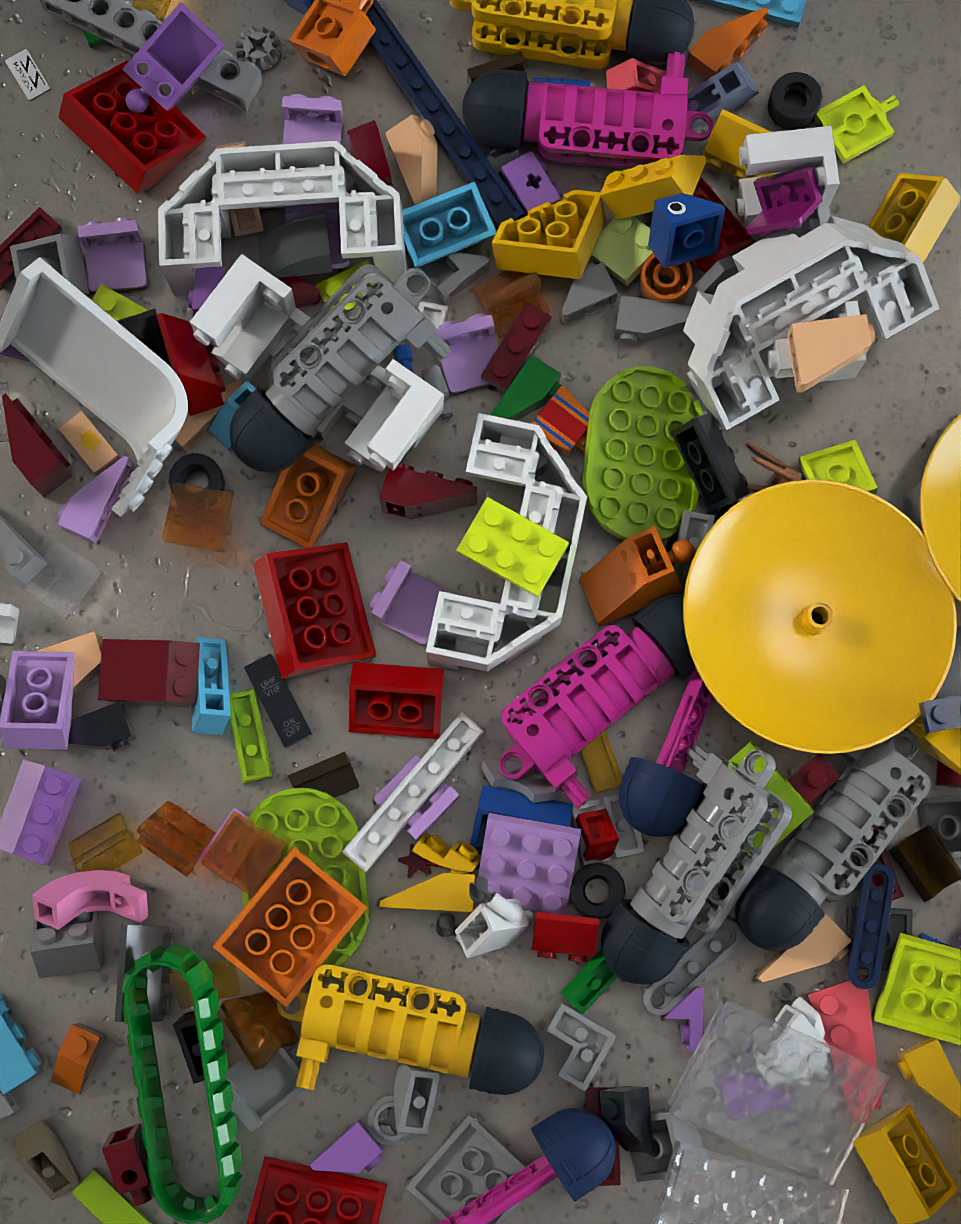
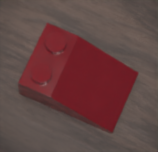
M102 639L98 700L190 707L196 704L200 643L172 640Z

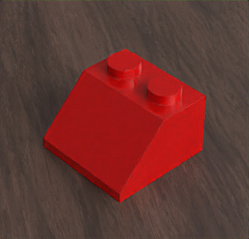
M535 912L531 950L538 951L537 957L556 959V953L569 954L568 961L587 963V956L594 957L600 919Z

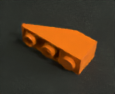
M767 7L761 8L706 31L689 51L686 65L705 80L710 79L730 66L737 56L740 58L744 56L751 45L749 41L754 35L759 37L768 25L766 18L769 9Z

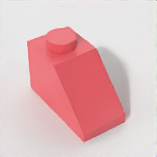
M631 58L606 71L607 88L659 93L662 76H666V71Z

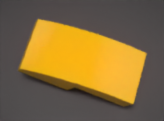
M427 832L412 850L435 864L459 871L473 872L481 861V855L478 854V851L472 845L457 840L452 848H449L442 838L437 835H430Z

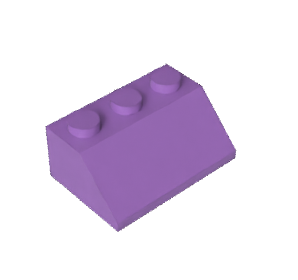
M23 759L0 821V850L50 866L81 778Z

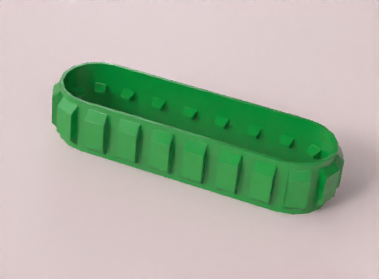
M175 943L167 949L158 945L134 961L135 966L125 973L121 990L124 993V1003L122 1004L125 1024H128L129 1030L127 1035L129 1054L132 1055L134 1063L132 1066L134 1086L138 1090V1097L136 1098L138 1113L143 1122V1128L141 1129L143 1146L147 1150L148 1155L146 1160L148 1179L152 1182V1193L158 1205L167 1215L187 1224L197 1222L207 1224L223 1215L239 1194L243 1175L239 1172L240 1165L243 1163L240 1144L236 1142L235 1136L238 1132L236 1114L231 1109V1103L233 1102L231 1082L227 1081L226 1072L229 1070L227 1053L222 1048V1041L224 1039L222 1020L218 1019L217 1010L220 1008L217 989L213 987V974L206 961L195 954L191 948ZM161 966H167L177 971L188 983L192 994L219 1173L217 1190L220 1191V1196L218 1197L212 1194L206 1198H201L187 1192L179 1183L174 1171L147 995L149 978L146 975L148 969L153 973L161 969Z

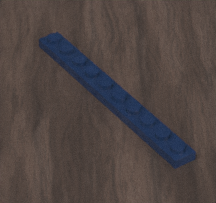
M373 0V4L366 13V16L376 28V31L369 40L370 45L420 117L427 119L432 124L435 131L434 137L466 183L475 182L488 214L497 228H499L502 222L510 218L517 221L525 217L524 210L498 173L495 172L485 154L379 2Z

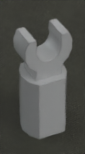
M439 365L422 370L424 381L444 394V407L440 414L441 420L452 417V408L447 398L449 392Z

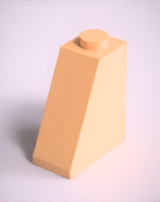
M867 314L791 324L787 337L796 393L806 391L867 353L875 341L874 327L872 324H868Z
M94 631L34 652H74L73 696H75L100 673L102 639L106 638H101Z

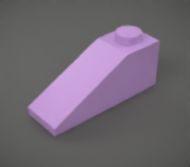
M125 456L121 457L70 497L68 503L63 504L57 516L59 522L57 525L63 531L96 545L112 512V507L116 504L118 496L121 494L134 467L131 460Z

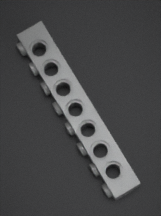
M40 0L43 10L133 55L140 50L147 42L146 39L153 35L163 23L152 12L145 9L140 11L132 7L127 0H80L78 2H70L71 0ZM101 9L108 10L104 15H96ZM126 22L134 23L129 28L121 27ZM223 48L193 85L247 112L263 82L261 71L254 63L247 60L242 62L234 58L232 53ZM227 73L236 74V76L230 80L223 78V76Z

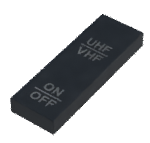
M270 653L245 666L244 668L283 746L287 748L312 735L285 679H281L279 668L272 654Z

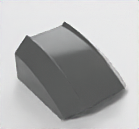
M327 214L312 215L293 220L258 238L259 261L262 267L276 278L332 272Z

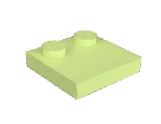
M634 216L617 220L615 217L600 232L590 259L597 264L603 262L610 274L628 286L642 272L645 261L654 254L648 246L651 228Z

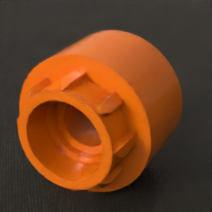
M654 254L651 255L643 265L639 281L640 292L643 298L662 303L680 304L683 302L693 277L690 263L685 262L663 268ZM662 275L669 276L673 282L664 284L660 282L659 277Z

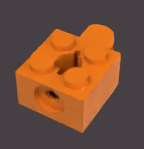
M315 0L288 41L305 61L346 77L376 31V28L366 16L374 1Z

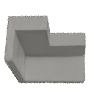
M561 1002L546 1031L573 1048L557 1075L585 1092L617 1036Z

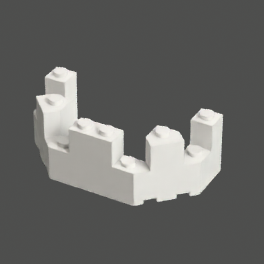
M831 126L746 135L743 146L739 147L740 165H745L746 176L774 173L775 175L809 167L813 168L823 201L817 206L814 213L803 222V226L792 230V232L800 238L828 222L830 217L829 206L840 184ZM761 177L739 179V198L735 199V210L742 226H748L762 211L753 184L757 178ZM858 301L845 302L813 321L860 315ZM787 336L775 340L773 344L759 351L769 377L775 376V379L794 377ZM866 354L821 382L855 378L867 360Z
M337 141L219 148L208 157V161L199 171L195 170L181 184L179 191L169 201L166 200L158 208L159 266L174 296H188L189 290H194L196 268L222 266L221 239L231 238V216L229 209L255 207L267 209L302 204L339 202L342 259L373 257L374 265L394 283L407 270L400 195L393 187L386 185L380 180L377 174L359 159L356 160L346 151V148Z
M830 215L828 222L800 238L792 231H786L785 228H782L732 256L739 273L718 284L714 295L697 292L683 332L695 344L688 361L691 371L686 374L697 397L712 412L721 425L728 430L779 401L759 351L773 344L775 340L787 336L792 323L813 321L864 292L880 333L887 339L940 308L920 257L902 243L879 236L867 225Z
M241 254L191 319L190 324L194 331L193 336L206 346L210 343L216 346L211 353L226 366L224 370L237 380L250 381L267 358L272 360L274 355L304 326L310 317L296 308L292 288ZM301 338V339L298 341L297 346L301 343V341H302L304 338ZM307 347L301 352L309 353L313 348ZM392 359L386 370L378 365L310 435L312 438L317 435L324 440L345 412V418L357 426L345 441V448L348 452L346 455L358 465L365 464L380 472L386 466L394 470L410 447H417L442 413L444 394Z
M478 413L466 467V475L526 487L520 515L569 542L567 549L538 598L508 581H505L501 604L439 591L426 648L428 664L457 671L458 667L462 666L488 672L502 662L507 665L541 643L542 636L560 625L587 496L573 479L569 469L557 451L553 449L539 425Z

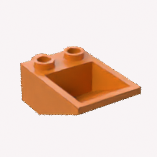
M655 526L634 534L621 542L579 578L598 626L600 627L642 609L661 596L683 591L672 563L687 564L692 561L695 555L694 545L688 540H679L673 544L671 551L666 552Z

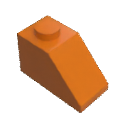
M81 1023L72 1024L58 1052L51 1082L81 1094L107 1035Z

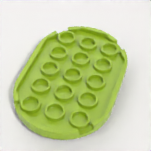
M652 366L628 368L610 378L595 395L589 413L582 477L583 491L587 496L586 503L595 520L607 532L621 540H625L653 526L656 527L661 540L673 535L680 529L683 511L694 512L699 492L671 432L691 419L703 415V411L698 399L695 400L692 394L685 387L687 384L669 371Z
M291 788L277 792L264 799L252 811L242 827L238 842V861L243 906L247 904L292 847L295 846L367 906V909L320 965L339 966L357 950L365 936L369 922L366 874L342 853L358 834L359 829L351 813L332 796L310 788Z

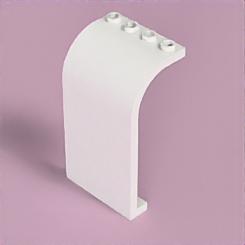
M39 257L20 272L0 321V353L11 344L116 431L131 446L136 455L138 467L130 474L131 476L128 478L130 483L122 489V493L118 496L121 499L112 507V510L121 517L129 509L135 511L145 499L143 495L154 483L152 479L163 467L162 461L173 450L171 445L182 428L188 412L186 391L180 378L164 360Z

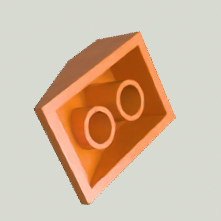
M313 444L297 462L281 471L260 524L305 548L315 547L344 496L357 466Z

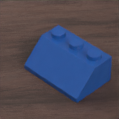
M483 785L470 845L478 851L479 855H482L489 813L569 827L573 804L556 800L533 803L520 792Z

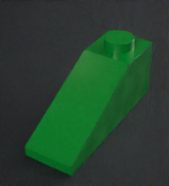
M530 355L490 415L517 421L541 408L562 386L559 384L561 373L533 355Z

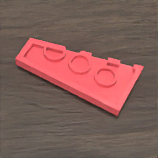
M866 974L860 975L858 977L860 979L866 978ZM849 980L807 994L809 1004L820 1014L825 1031L823 1039L829 1045L827 1054L850 1116L882 1106L868 989L856 988Z

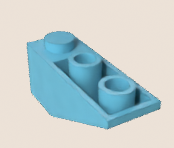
M0 994V1090L4 1095L11 1093L43 1071L39 1066L42 1064L39 1054L34 1048L29 1049L23 1039L26 1037L24 1029L18 1021H12L7 1012L10 1010L9 1004Z

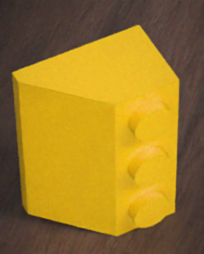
M722 109L703 152V156L707 159L705 166L713 172H722L731 176L732 180L738 184L739 179L774 175V173L746 176L745 165H740L739 147L743 146L746 135L769 133L771 131Z
M679 155L668 159L662 158L659 161L645 165H637L634 168L623 171H614L606 177L599 196L617 220L652 212L655 200L680 193L692 196L707 159L705 156Z
M899 173L868 227L883 238L902 243L924 262L961 198L946 177Z
M910 1104L869 1126L852 1141L859 1157L866 1165L875 1185L879 1188L898 1224H913L930 1218L958 1190Z

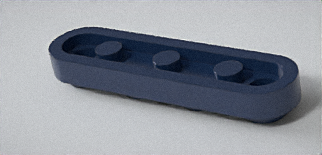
M883 864L872 865L861 879L847 965V978L854 987L859 989L874 987L878 983L881 974L895 885L893 871ZM875 874L880 875L882 878V883L879 886L874 885L872 882V877ZM860 967H864L867 970V976L864 979H860L857 975Z

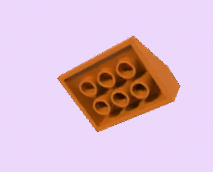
M293 846L215 941L213 948L287 1007L312 977L315 970L320 967L367 909V906Z

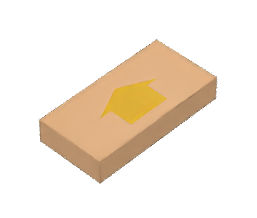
M82 410L58 428L96 476L119 458L118 454Z

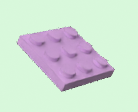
M489 813L478 876L485 877L488 880V891L490 893L496 892L505 899L516 898L524 909L566 915L581 829Z

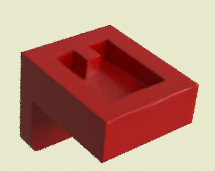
M607 809L578 814L576 823L578 828L581 829V835L586 845L583 853L585 861L594 859L602 861L612 856L619 837Z

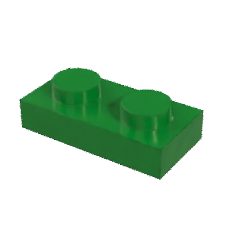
M602 949L560 993L582 1015L618 977L608 967L602 954Z

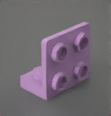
M414 756L374 797V800L381 806L421 759ZM442 782L403 829L418 841L460 798L459 794L451 786L448 787Z

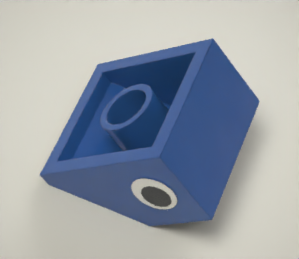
M684 193L655 200L648 246L663 268L717 254L725 207L721 204Z

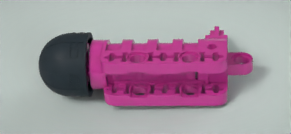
M680 52L668 53L666 76H662L659 93L529 81L528 93H525L527 72L498 69L488 71L477 77L468 87L462 104L463 119L466 127L481 143L496 148H517L520 150L522 129H525L524 141L538 142L539 157L545 162L627 170L637 165L648 164L649 161L656 162L662 158L668 159L682 154L684 141H704L710 136L713 129V120L707 113L687 110L689 78H683L685 54H680ZM697 119L705 121L708 127L707 131L703 134H696L691 127L693 121ZM581 143L584 144L585 147H578L575 144ZM638 148L641 149L643 152L639 153L636 152L634 149ZM547 151L553 152V155L547 154ZM566 153L567 157H562V154ZM572 153L587 155L583 158H576ZM620 158H623L624 162H619ZM630 158L642 159L644 161L641 163H633L630 160Z
M667 594L652 601L632 617L635 628L627 634L615 625L602 628L506 706L502 712V722L515 745L500 758L499 768L505 778L512 781L519 780L536 768L554 790L558 792L561 789L577 809L585 805L592 798L576 779L578 772L569 760L670 677L675 675L682 680L695 668L685 636L683 621L684 594ZM585 652H590V653H588L584 658H582V659L579 661L580 656H581L583 653H585ZM587 663H595L592 667H583ZM537 691H542V692H540L536 697H534V698L531 700L532 695H533L535 692H537ZM540 701H548V703L542 707L536 706L537 703ZM510 758H518L522 761V768L516 774H510L505 770V763Z

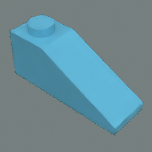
M196 637L195 643H200L197 698L196 704L191 706L192 733L223 735L231 716L227 643L225 639Z

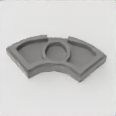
M499 759L482 761L481 769L493 788L513 789L527 796L533 803L561 799L562 790L560 789L556 792L535 768L523 778L512 781L503 776L499 768ZM509 760L505 763V770L510 774H516L522 768V763Z

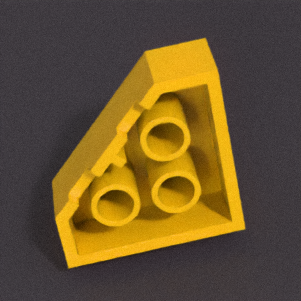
M572 190L564 194V199L552 205L549 202L543 203L528 210V216L517 221L510 218L502 222L492 241L496 268L499 270L581 279L606 220L604 202L599 196L600 192Z

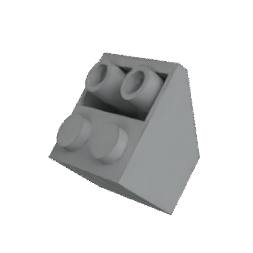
M85 911L68 922L60 930L34 920L31 955L39 978L101 970L103 941L99 911L88 913Z

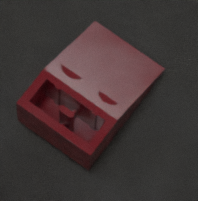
M5 393L2 395L12 461L28 482L45 498L72 477L66 469L71 464L58 448L52 444V440L20 400L16 398L12 401Z
M399 463L394 470L388 467L379 500L383 513L412 520L477 505V487L472 486L473 482L467 479L456 478L455 481L444 479V475L441 473L427 470L425 474L414 471V467Z

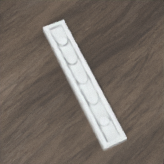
M461 712L342 853L366 873L485 731Z

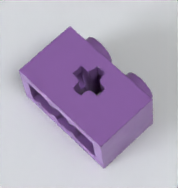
M532 150L501 167V179L524 210L525 216H528V210L546 202L552 205L561 201V197H563L558 184L555 181L551 183L546 175L548 170L544 161L540 157L537 159Z

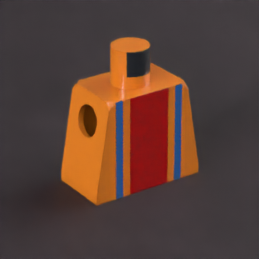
M561 386L531 424L540 426L547 440L558 454L569 458L577 447L585 453L589 412L564 386Z

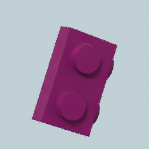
M812 167L757 178L753 182L762 211L746 227L747 234L757 233L758 236H765L777 229L785 228L786 231H792L803 226V222L814 213V210L823 201Z

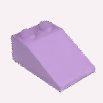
M12 651L0 717V734L4 748L67 750L72 715L74 652Z

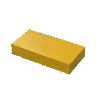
M604 731L580 751L595 795L618 788L622 782V775L607 732Z

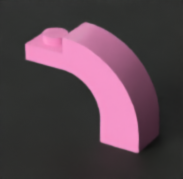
M92 870L69 874L49 882L32 894L35 920L58 930L85 911L86 913L92 911L114 912L139 923L149 917L146 891L131 886L130 875L115 871Z

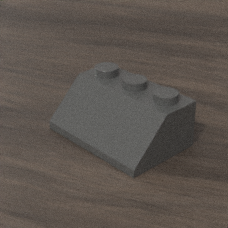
M121 924L115 1022H125L122 1008L124 993L121 991L125 973L135 966L134 961L147 951L158 945L163 946L165 949L173 945L174 936L173 933H169L168 926ZM161 966V969L153 973L149 969L147 971L146 977L149 978L147 995L152 1022L163 1021L164 1015L169 1013L170 998L165 996L166 983L171 981L172 969L167 966Z

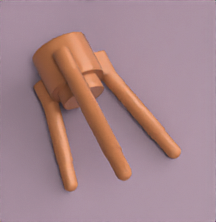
M752 442L747 443L748 448L766 459L763 460L758 456H754L753 461L774 472L771 480L772 484L777 485L791 481H800L802 473L795 471L793 467L784 464ZM748 483V490L760 491L769 487Z

